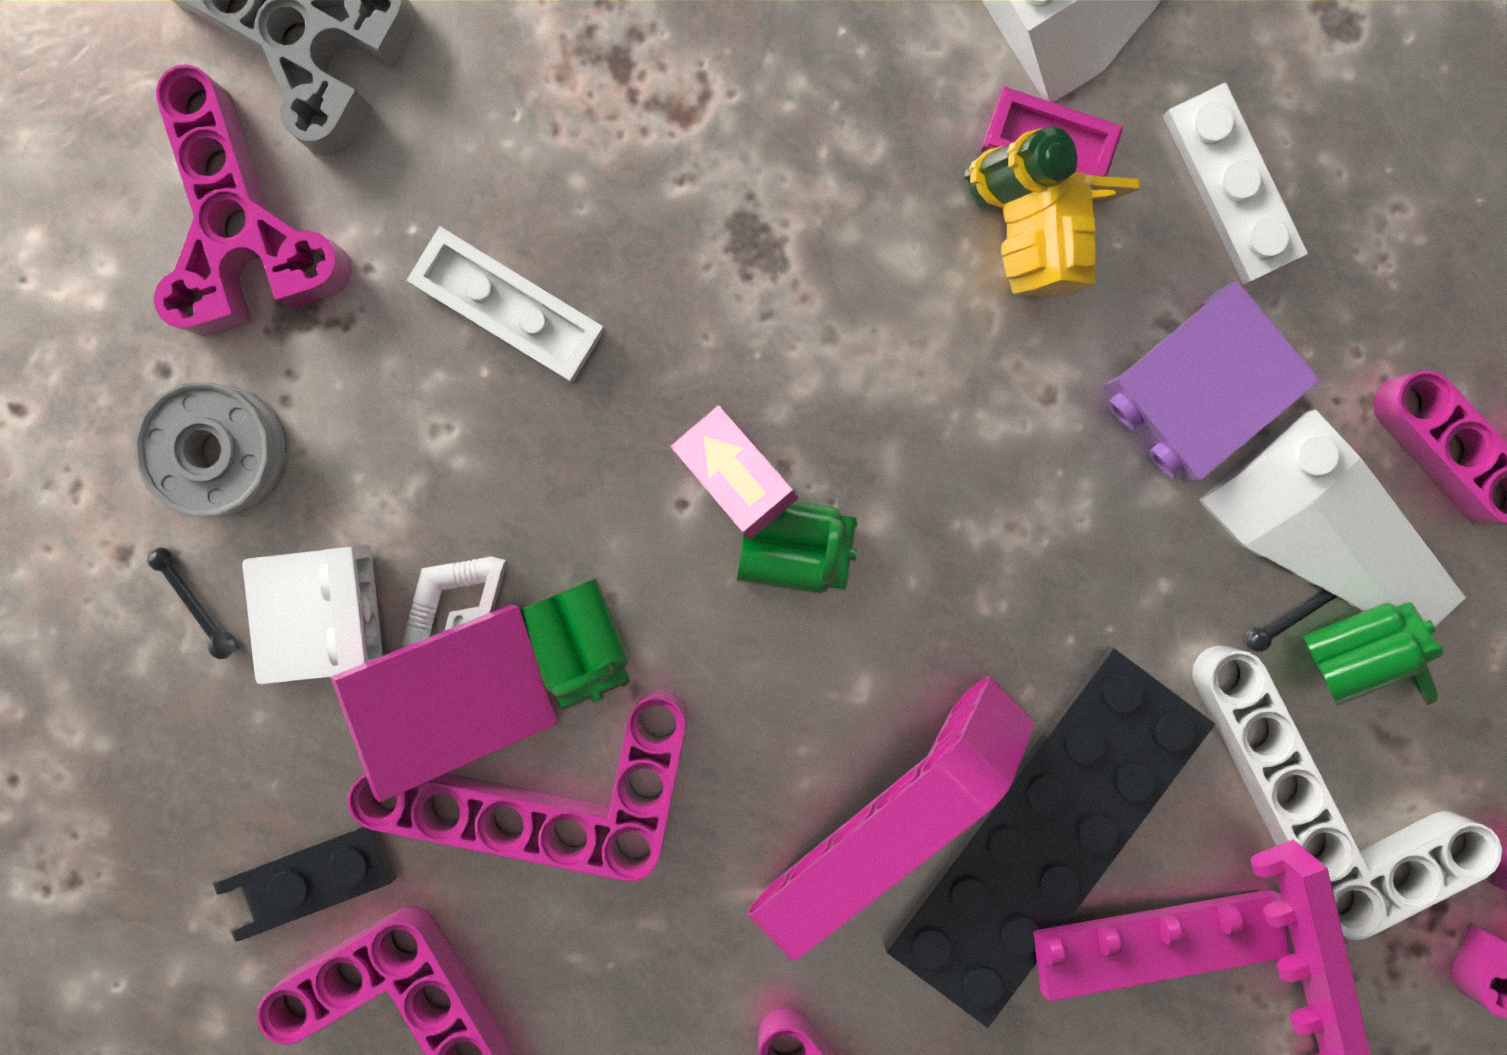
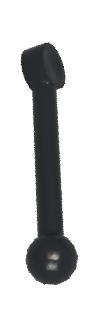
M164 547L153 548L147 556L148 565L153 570L162 572L209 637V653L217 659L228 658L236 650L237 641L235 637L228 632H220L173 567L172 553Z
M1324 590L1265 629L1262 627L1252 629L1247 634L1246 641L1248 646L1256 652L1266 651L1271 646L1274 637L1338 596Z

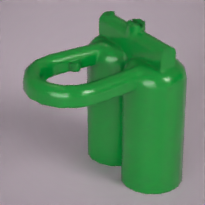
M795 501L750 540L744 534L737 581L812 593H824L829 588L846 590L850 560H856L855 553H857V548H852L855 527L858 525V522H856L857 518L842 516L839 510L833 506Z
M596 578L520 609L544 685L549 693L557 697L563 710L588 699H591L593 703L597 702L598 699L602 700L604 699L603 693L620 686H627V683H630V678L625 668L628 663V654Z
M1411 602L1397 607L1391 603H1383L1303 636L1313 662L1336 706L1410 677L1427 705L1433 704L1438 700V692L1427 662L1441 657L1443 647L1441 644H1438L1432 635L1436 630L1431 620L1424 622Z

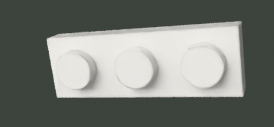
M1226 82L1169 109L1162 116L1243 285L1308 254Z
M440 226L406 280L572 383L605 331V328L599 323Z

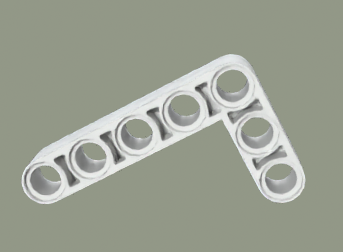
M1227 646L1207 648L1197 657L1192 672L1195 687L1276 846L1294 839L1306 849L1311 838L1320 833L1325 834V849L1316 859L1328 868L1335 902L1337 903L1340 896L1345 892L1353 890L1355 895L1351 909L1345 914L1339 915L1344 937L1354 940L1369 938L1476 884L1496 871L1502 856V847L1497 835L1492 829L1454 812L1441 811L1431 814L1359 851L1282 698L1260 659L1247 651ZM1235 660L1240 668V680L1235 688L1223 693L1218 683L1219 671L1227 662ZM1265 718L1269 726L1268 737L1259 747L1251 748L1247 740L1248 730L1256 720ZM1294 775L1298 784L1296 794L1289 802L1279 804L1277 799L1278 786L1286 777ZM1465 832L1466 846L1461 854L1452 858V843L1457 836ZM1409 861L1410 875L1403 884L1394 887L1393 877L1396 869L1401 864Z

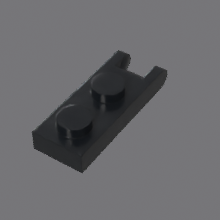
M357 826L214 881L212 884L217 895L231 892L238 887L242 889L253 919L241 922L230 929L234 942H238L387 886L396 879V875L379 831Z

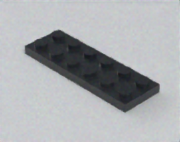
M1108 646L1019 765L1008 792L993 809L977 821L885 944L886 953L985 1027L989 1028L1037 964L1033 931L1067 924L1215 726V723L1115 648Z

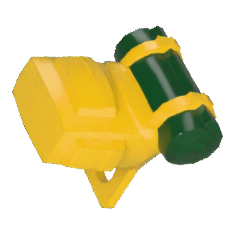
M1056 126L1025 132L1016 141L1006 146L989 149L983 152L965 170L964 178L968 181L970 193L980 205L988 208L998 206L1003 209L1004 220L1007 223V240L1001 244V255L1003 257L1006 277L1010 279L1012 294L1050 297L1071 294L1094 285L1096 274V230L1093 201H1110L1140 190V179L1093 176L1075 172L1078 162L1075 142L1066 130Z

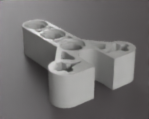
M172 0L182 9L266 55L284 97L280 109L281 121L284 127L310 151L321 156H334L344 151L354 139L371 108L368 102L354 88L328 75L327 66L330 58L340 49L352 47L393 68L416 23L415 11L409 0H248L242 10L229 14L228 6L231 0ZM390 4V8L386 13L381 10H375L372 14L370 13L375 5L380 8H386ZM295 23H305V31L299 41L291 45H283L284 32ZM314 115L323 118L326 115L328 116L327 122L323 127L313 123L309 125L311 118Z

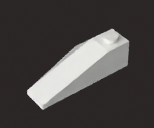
M982 0L1041 97L1053 103L1058 102L1100 76L1162 1Z
M1317 410L1289 415L1198 500L1242 547L1294 572V575L1310 584L1318 585L1344 599L1351 606L1362 612L1383 603H1391L1397 607L1411 602L1424 622L1431 620L1434 627H1436L1466 598L1362 458Z

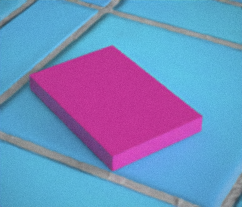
M512 604L330 677L374 798L379 802H383L558 724L519 606Z

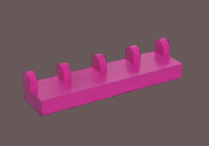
M1294 839L1255 854L1251 858L1254 874L1262 878L1276 875L1282 899L1269 903L1264 907L1263 912L1266 923L1274 928L1289 925L1295 953L1278 960L1279 976L1286 982L1302 980L1308 1006L1291 1013L1290 1021L1293 1031L1303 1036L1315 1033L1319 1052L1313 1055H1371L1328 868Z
M1268 889L1035 930L1033 935L1041 995L1049 1001H1055L1281 959L1290 955L1287 927L1274 928L1268 926L1263 909L1267 904L1282 899L1280 893Z

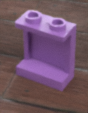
M1238 281L1216 291L1183 324L1124 373L1114 377L1104 385L1105 389L1113 397L1108 401L1113 414L1128 429L1133 431L1137 427L1154 446L1148 451L1150 457L1158 468L1173 480L1178 476L1184 482L1202 480L1320 381L1318 376Z

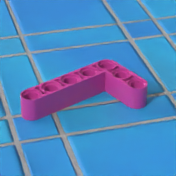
M1430 370L1393 377L1382 383L1375 392L1373 400L1374 414L1380 424L1464 516L1472 522L1483 525H1507V499L1503 508L1499 510L1493 502L1492 495L1494 487L1498 482L1502 483L1507 495V439L1504 441L1450 380L1438 372ZM1410 387L1418 391L1422 400L1421 411L1417 417L1413 416L1406 407L1405 397ZM1454 434L1460 437L1464 444V455L1459 464L1452 459L1449 452L1450 440Z
M991 676L981 679L953 706L928 756L770 884L753 902L747 912V916L791 961H795L805 955L996 806L1013 783L1035 721Z
M653 690L644 694L636 702L627 721L610 806L446 773L398 794L397 805L394 810H386L374 802L366 774H364L350 788L348 793V809L352 818L360 826L374 831L621 881H638L647 877L656 868L660 858L688 725V711L684 702L675 693L667 690ZM651 706L668 708L676 720V729L664 737L651 735L643 727L642 712ZM639 769L652 770L661 778L663 791L652 798L640 797L631 789L629 776ZM436 794H447L457 801L460 807V818L458 821L446 822L435 814L433 798ZM499 807L515 809L523 819V832L518 834L502 832L494 821L495 809ZM564 819H572L579 822L586 831L587 842L578 847H569L563 844L556 835L555 824ZM627 832H636L648 841L650 853L641 859L627 858L619 851L617 838Z
M406 906L397 909L293 970L262 998L257 1008V1023L265 1037L277 1044L291 1045L302 1041L383 992L388 991L425 1055H459L455 1048V1043L460 1041H469L477 1045L482 1055H515L436 919L428 911L417 906ZM404 930L411 933L416 939L418 952L405 954L399 951L393 944L391 938L392 931ZM344 962L354 965L360 971L362 985H350L344 982L338 972V963ZM431 985L444 989L449 996L451 1005L445 1008L431 1005L425 999L423 987ZM284 995H293L299 998L305 1005L306 1017H297L291 1014L284 1004Z

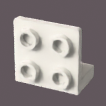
M371 545L256 557L243 561L255 680L258 684L332 677L383 656Z

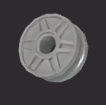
M213 382L183 383L159 395L143 413L134 438L135 464L146 489L165 507L191 517L240 514L262 503L277 486L286 462L285 434L274 411L253 393L230 385H220ZM211 434L218 438L221 445L220 457L213 466H210L202 455L204 441Z

